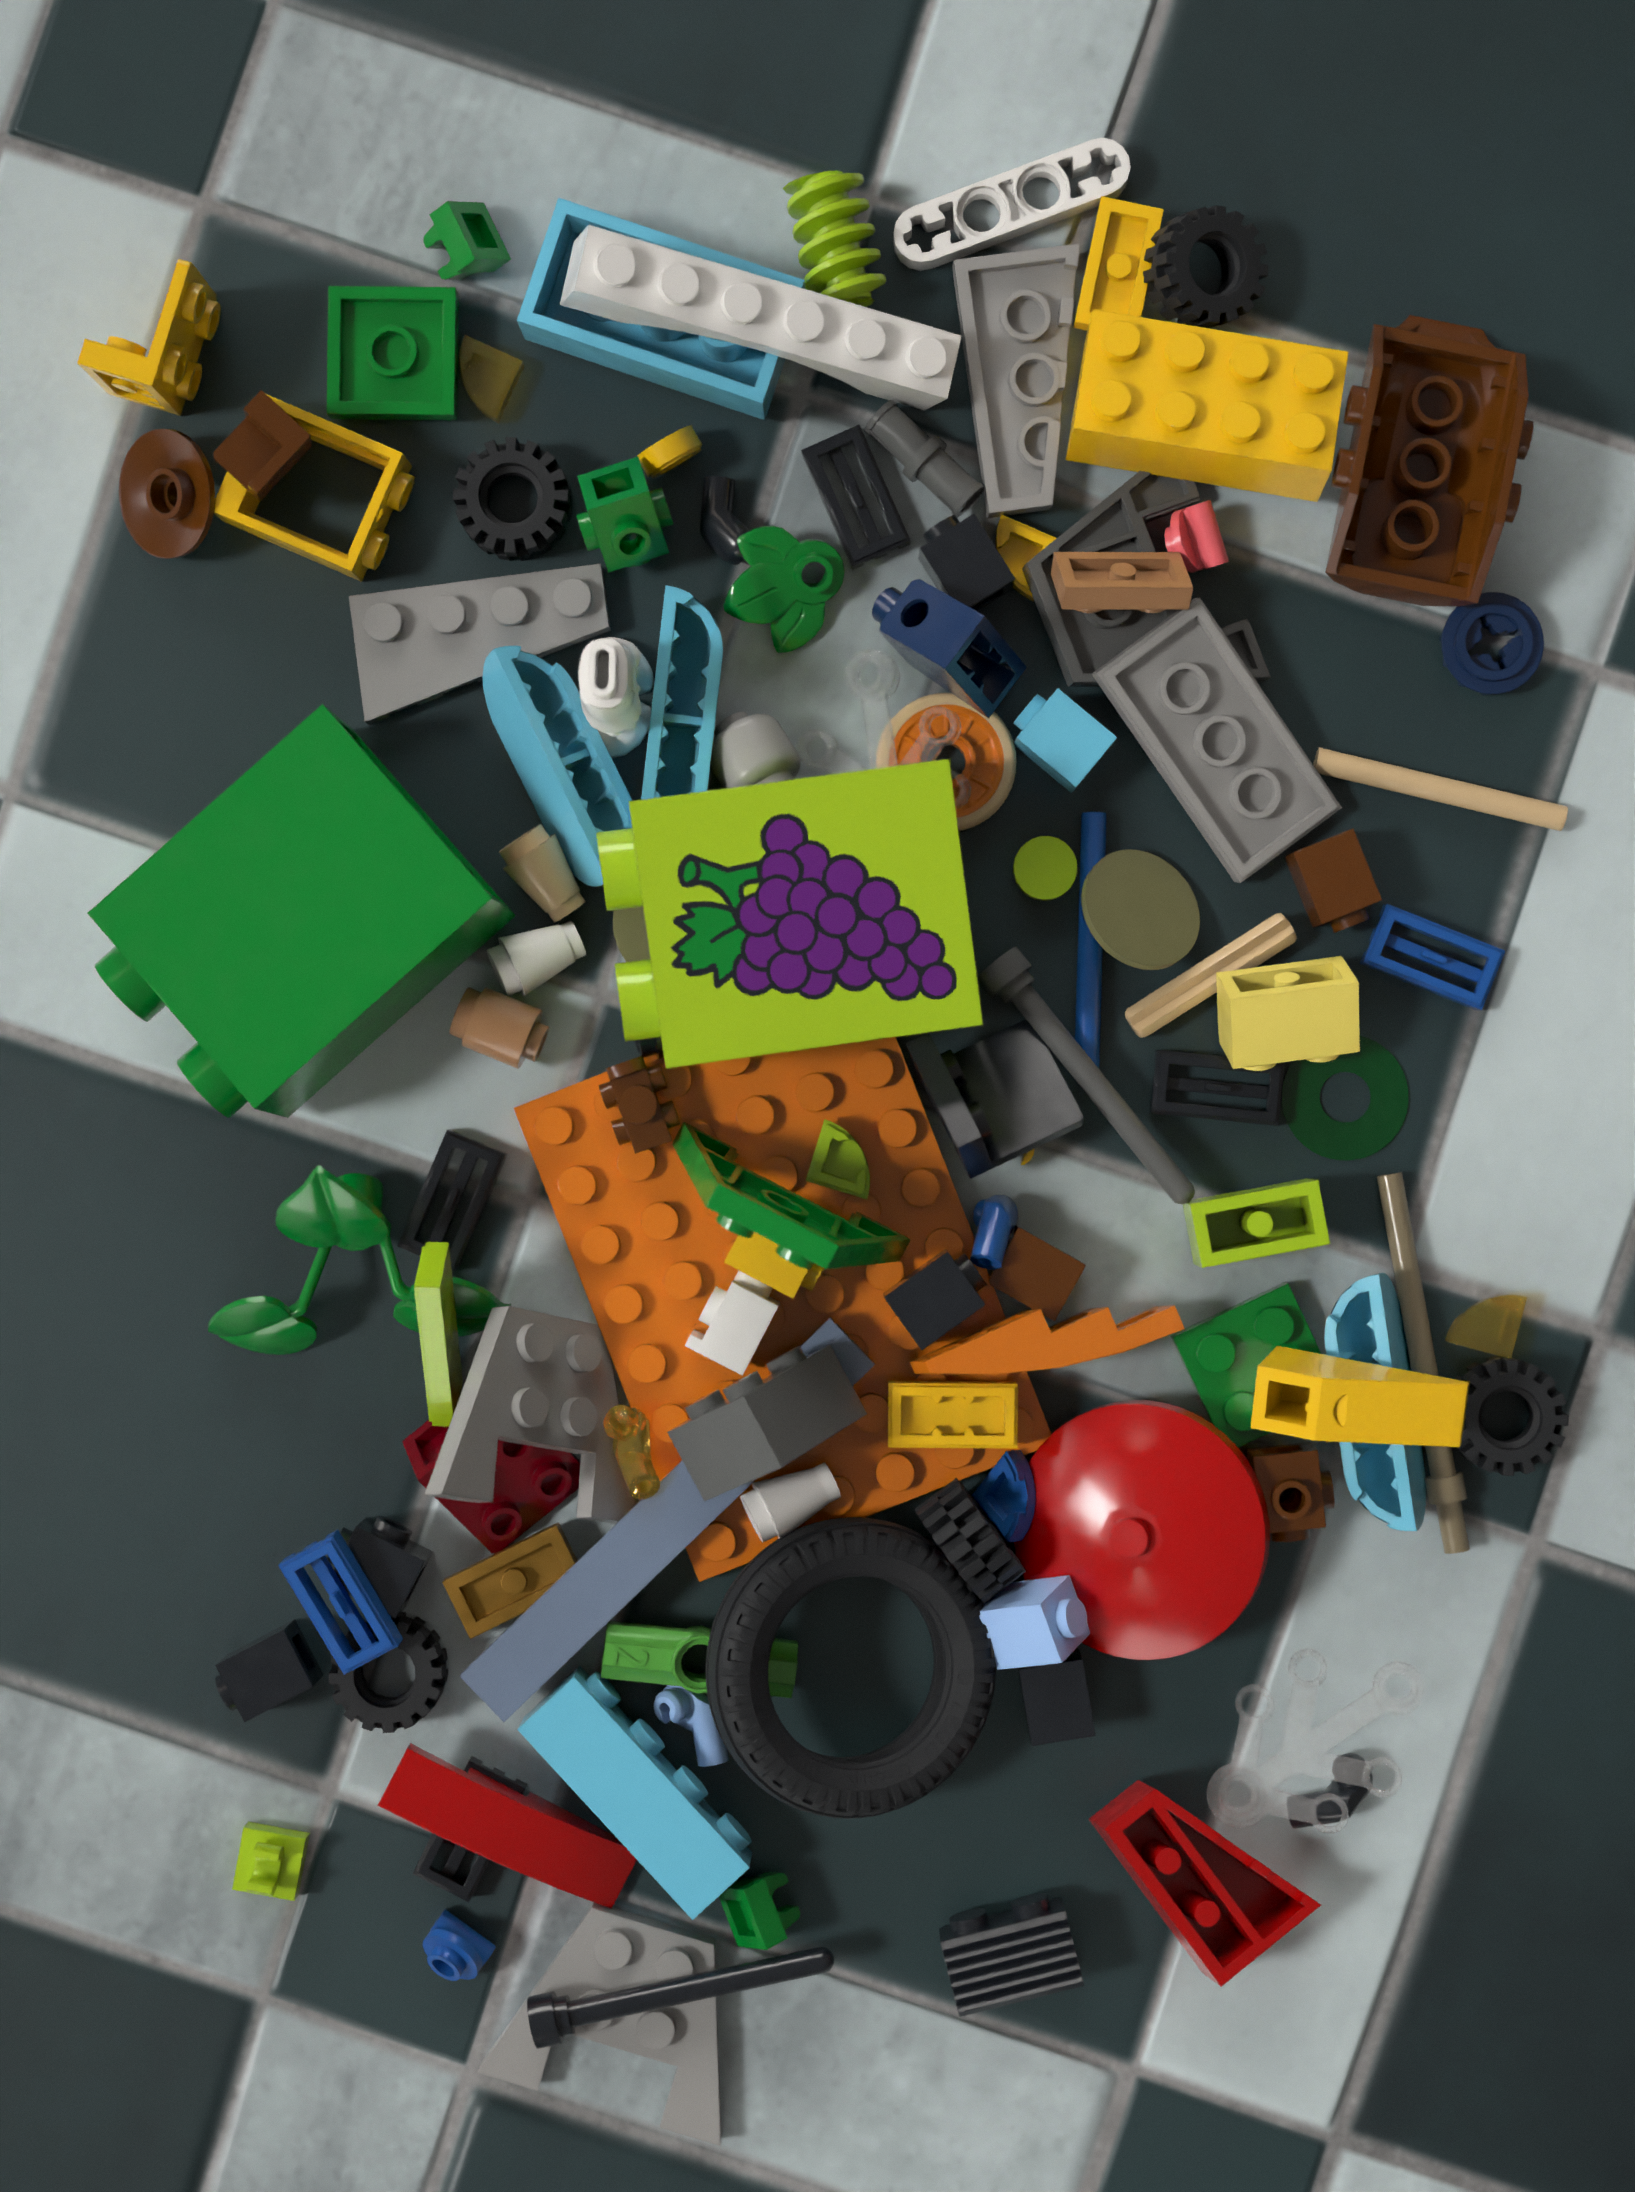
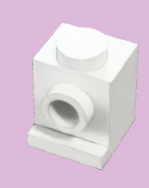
M738 1270L728 1291L716 1286L698 1320L709 1326L706 1334L704 1335L694 1329L685 1346L743 1376L780 1304V1301L769 1296L773 1288Z

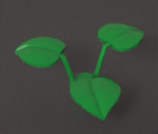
M318 1165L304 1184L282 1202L277 1210L275 1220L278 1230L288 1238L300 1244L318 1248L299 1299L289 1307L279 1299L270 1296H253L239 1299L224 1306L213 1315L208 1323V1332L218 1335L221 1339L233 1345L257 1353L284 1355L306 1349L316 1339L317 1326L312 1320L302 1315L309 1308L332 1246L337 1245L342 1249L350 1251H361L370 1246L380 1244L393 1294L402 1300L394 1306L393 1317L406 1328L419 1333L414 1292L415 1283L410 1288L401 1278L390 1238L391 1223L388 1222L382 1213L384 1191L382 1182L373 1176L361 1173H349L336 1177ZM452 1277L458 1337L483 1331L492 1308L511 1306V1303H502L490 1291L475 1283Z

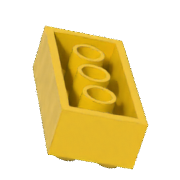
M1092 309L1083 348L1065 460L1133 472L1145 471L1151 473V475L1318 502L1332 471L1349 352Z

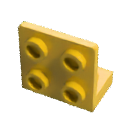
M178 259L148 357H145L147 350L144 347L123 338L109 336L106 345L85 338L77 364L108 394L181 416L185 400L192 401L199 389L202 366L197 361L204 339L211 340L214 337L219 324L221 306L220 303L216 302L217 294L192 262Z

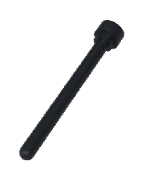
M817 1947L570 2001L568 1995L557 1997L554 1991L528 1996L527 2012L531 2035L537 2049L564 2043V2036L575 2034V2027L823 1974L830 1971L833 1967L834 1956L828 1948Z

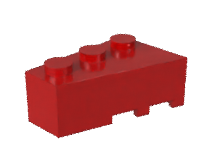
M1140 1780L1135 1781L1089 1818V1821L1200 1971L1221 1987L1321 1906L1320 1903L1294 1887L1187 1810Z

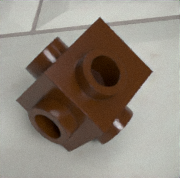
M1310 1442L1246 1449L1247 1460L1259 1480L1267 1503L1272 1541L1295 1542L1310 1538V1529L1326 1527L1324 1510L1334 1509L1335 1506L1333 1482L1329 1470L1320 1471L1318 1450ZM1293 1487V1492L1289 1498L1279 1500L1280 1494L1285 1489Z

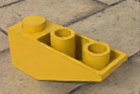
M1276 1346L1257 1367L1251 1428L1313 1441L1460 1447L1462 1444L1470 1382Z

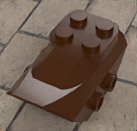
M1409 315L1402 324L1395 328L1373 324L1362 386L1352 385L1344 413L1343 423L1354 426L1349 449H1339L1331 481V487L1341 489L1325 571L1334 582L1361 594L1420 606L1460 607L1478 603L1504 523H1512L1514 521L1521 498V484L1513 483L1512 481L1517 459L1524 460L1526 458L1534 428L1533 421L1525 420L1529 398L1526 354L1495 348L1488 340L1483 329Z

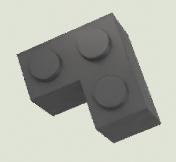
M830 1345L807 1356L801 1346L795 1347L766 1364L771 1373L767 1378L762 1380L758 1371L724 1388L723 1392L727 1399L724 1400L718 1389L685 1407L690 1419L667 1433L704 1501L786 1466L867 1414Z

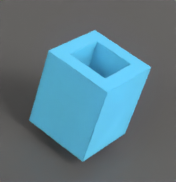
M1059 688L1056 689L1047 701L1037 694L1013 723L1022 730L1016 737L1014 746L1070 793L1076 789L1117 739L1113 733Z

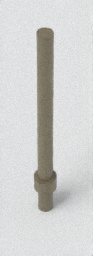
M1402 1172L1377 1176L1411 1370L1439 1376ZM1425 1446L1430 1476L1424 1478L1429 1504L1436 1505L1444 1553L1454 1554L1468 1551L1470 1546L1461 1502L1467 1499L1463 1472H1456L1452 1447Z

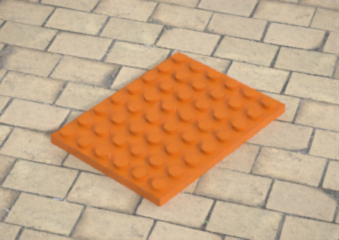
M896 1037L666 1068L664 1058L658 1060L656 1054L644 1057L647 1068L660 1064L668 1088L656 1092L660 1104L673 1101L680 1125L669 1128L672 1138L671 1142L636 1154L631 1142L619 1145L611 1121L622 1118L619 1107L615 1106L607 1109L602 1099L599 1085L610 1081L607 1071L514 1107L517 1119L659 1481L682 1460L667 1432L690 1419L685 1407L718 1389L724 1400L727 1399L723 1392L724 1388L758 1371L762 1380L771 1375L766 1366L768 1362L795 1347L801 1346L830 1317L868 1355L875 1365L853 1385L857 1396L867 1412L865 1416L786 1466L754 1481L758 1482L810 1469L824 1462L827 1464L838 1485L841 1498L830 1502L798 1528L835 1518L868 1517L945 1487L955 1478L960 1481L991 1469L1006 1451L1021 1450L1023 1455L1037 1451L1051 1435L1027 1371L999 1375L915 1374L910 1364L912 1360L1006 1318L996 1291L989 1283L990 1276L987 1269L973 1264L987 1284L977 1292L985 1306L923 1350L917 1345L883 1296L885 1291L944 1249L949 1252L954 1260L964 1253L970 1260L975 1240ZM824 1119L844 1128L854 1137L863 1150L870 1173V1188L867 1199L806 1181ZM683 1122L736 1148L738 1153L735 1160L736 1163L848 1221L852 1213L856 1214V1212H859L911 1239L899 1262L836 1269L824 1268L813 1290L810 1291L800 1286L793 1299L772 1289L769 1296L780 1301V1304L743 1376L685 1346L694 1329L704 1335L706 1334L709 1326L698 1319L714 1288L718 1286L728 1291L738 1272L737 1269L724 1263L738 1235L717 1223L716 1217L718 1213L705 1207L672 1145ZM888 1381L1017 1382L1018 1449L888 1448ZM752 1484L685 1547L699 1582L749 1563L763 1549L777 1540V1537H774L762 1543L748 1518L740 1496L753 1490Z

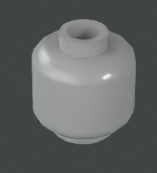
M737 712L723 719L714 730L716 737L713 739L710 770L722 788L795 779L800 770L801 759L797 750L779 722L771 715L754 714L748 716L746 712Z

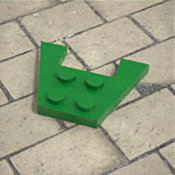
M685 1122L682 1123L672 1143L705 1207L718 1213L716 1217L717 1223L725 1229L745 1238H752L755 1232L778 1244L775 1250L776 1253L794 1265L811 1269L815 1263L825 1269L899 1262L911 1240L859 1212H856V1214L852 1213L848 1221L735 1162L738 1156L736 1148Z

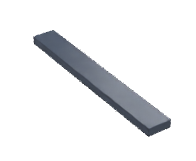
M831 1317L801 1345L806 1356L830 1345L852 1386L875 1365L868 1355ZM681 1460L460 1674V1677L505 1722L755 1480L704 1501L685 1464Z

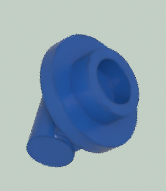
M446 1909L438 1917L423 1940V1949L428 1956V1965L436 1974L450 1981H457L459 1978L465 1980L475 1978L496 1948L493 1943Z

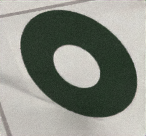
M1360 1036V1052L1341 1054L1338 1058L1329 1062L1318 1063L1305 1059L1293 1061L1283 1082L1282 1108L1289 1128L1305 1147L1329 1159L1357 1160L1378 1152L1396 1136L1405 1120L1408 1108V1086L1401 1066L1386 1048L1363 1036ZM1340 1072H1351L1360 1076L1368 1085L1371 1096L1370 1104L1365 1114L1359 1119L1347 1123L1331 1119L1323 1111L1320 1103V1091L1324 1082L1332 1075Z

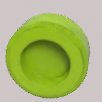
M1039 836L1026 842L1016 854L1013 862V877L1018 888L1028 897L1039 901L1054 900L1064 895L1073 885L1077 876V860L1072 849L1064 841L1052 836Z

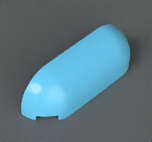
M665 585L641 799L707 791L723 660L721 632L715 619L701 602L689 592Z
M513 645L495 648L488 654L484 662L483 690L487 708L496 731L549 836L556 834L573 875L589 886L603 885L596 833L632 828L628 801H632V798L598 730L591 727L582 710L580 693L567 671L557 662L552 666L536 655L520 651L521 646Z
M1378 1273L1356 1281L1339 1297L1332 1309L1331 1315L1326 1320L1324 1334L1326 1355L1411 1371L1400 1304L1391 1279L1386 1273ZM1339 1442L1345 1481L1354 1500H1359L1365 1509L1379 1520L1387 1523V1526L1392 1529L1418 1531L1423 1524L1426 1507L1425 1467L1422 1446Z

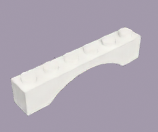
M588 225L574 240L560 301L562 306L621 323L681 331L760 350L821 371L866 394L886 400H894L897 403L924 411L948 399L961 341V335L592 225Z

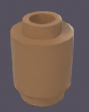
M468 987L458 1004L449 1034L462 1039L463 1047L519 1069L525 1058L536 1062L546 1041L549 1026L540 1023L543 1010L487 987L482 992Z

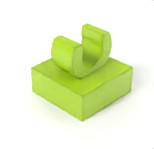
M248 1821L242 1831L232 1890L295 1901L300 1891L310 1833Z

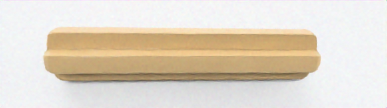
M1277 913L1127 1008L1125 1017L1129 1025L1140 1038L1151 1035L1217 992V972L1257 967L1295 943L1297 936L1293 926L1282 913Z

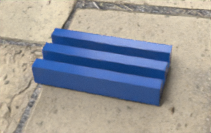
M1384 904L1378 916L1380 917L1376 928L1372 931L1367 951L1364 952L1360 964L1474 1010H1482L1505 951L1392 905ZM1393 923L1486 959L1483 970L1390 934ZM1385 946L1477 983L1475 990L1470 992L1380 956L1383 947Z
M338 1529L328 1534L323 1540L315 1541L306 1546L301 1552L285 1557L278 1565L344 1675L398 1647L402 1642V1635ZM326 1554H328L329 1558L331 1559L332 1563L334 1564L335 1568L337 1569L338 1573L340 1574L341 1578L343 1579L344 1583L346 1584L347 1588L349 1589L350 1593L352 1594L353 1598L355 1599L356 1603L358 1604L359 1608L364 1614L366 1620L368 1621L369 1625L371 1626L372 1630L377 1636L378 1641H376V1639L374 1638L373 1634L371 1633L370 1629L368 1628L367 1624L365 1623L364 1619L362 1618L361 1614L359 1613L358 1609L356 1608L355 1604L353 1603L352 1599L350 1598L349 1594L347 1593L346 1589L344 1588L343 1584L341 1583L340 1579L338 1578L337 1574L335 1573L334 1569L332 1568L331 1564L326 1558ZM311 1564L329 1594V1600L340 1618L344 1619L361 1650L354 1652L304 1569V1566Z

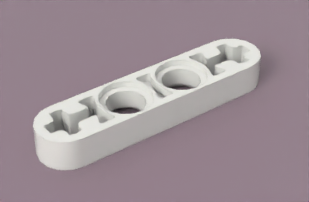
M1107 138L1091 139L915 205L904 211L895 223L893 232L895 254L900 262L910 269L919 271L933 269L1099 206L1101 196L1116 199L1125 189L1131 168L1129 156L1123 146L1114 140ZM1099 157L1104 166L1111 164L1116 166L1111 173L1110 184L1102 185L1098 177L1087 178L1078 182L1076 192L1079 197L1071 198L1069 178L1062 168L1070 166L1071 179H1074L1089 172L1092 158ZM1039 177L1051 180L1058 188L1059 199L1055 205L1048 209L1040 210L1031 207L1023 197V188L1027 182ZM975 200L989 201L999 211V222L989 231H974L964 221V209ZM952 211L954 231L961 241L951 243V233L949 230L932 238V250L922 253L918 244L907 246L905 242L911 238L913 225L921 224L925 232L938 230L945 227L946 218L943 213Z

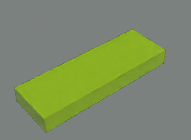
M426 1242L425 1246H422L414 1292L428 1416L432 1426L449 1427L463 1384L449 1242Z

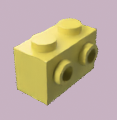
M1342 956L1216 973L1219 1043L1233 1069L1243 1068L1250 1071H1263L1271 1069L1277 1063L1304 1059L1318 1063L1335 1060L1341 1054L1360 1052L1359 982Z

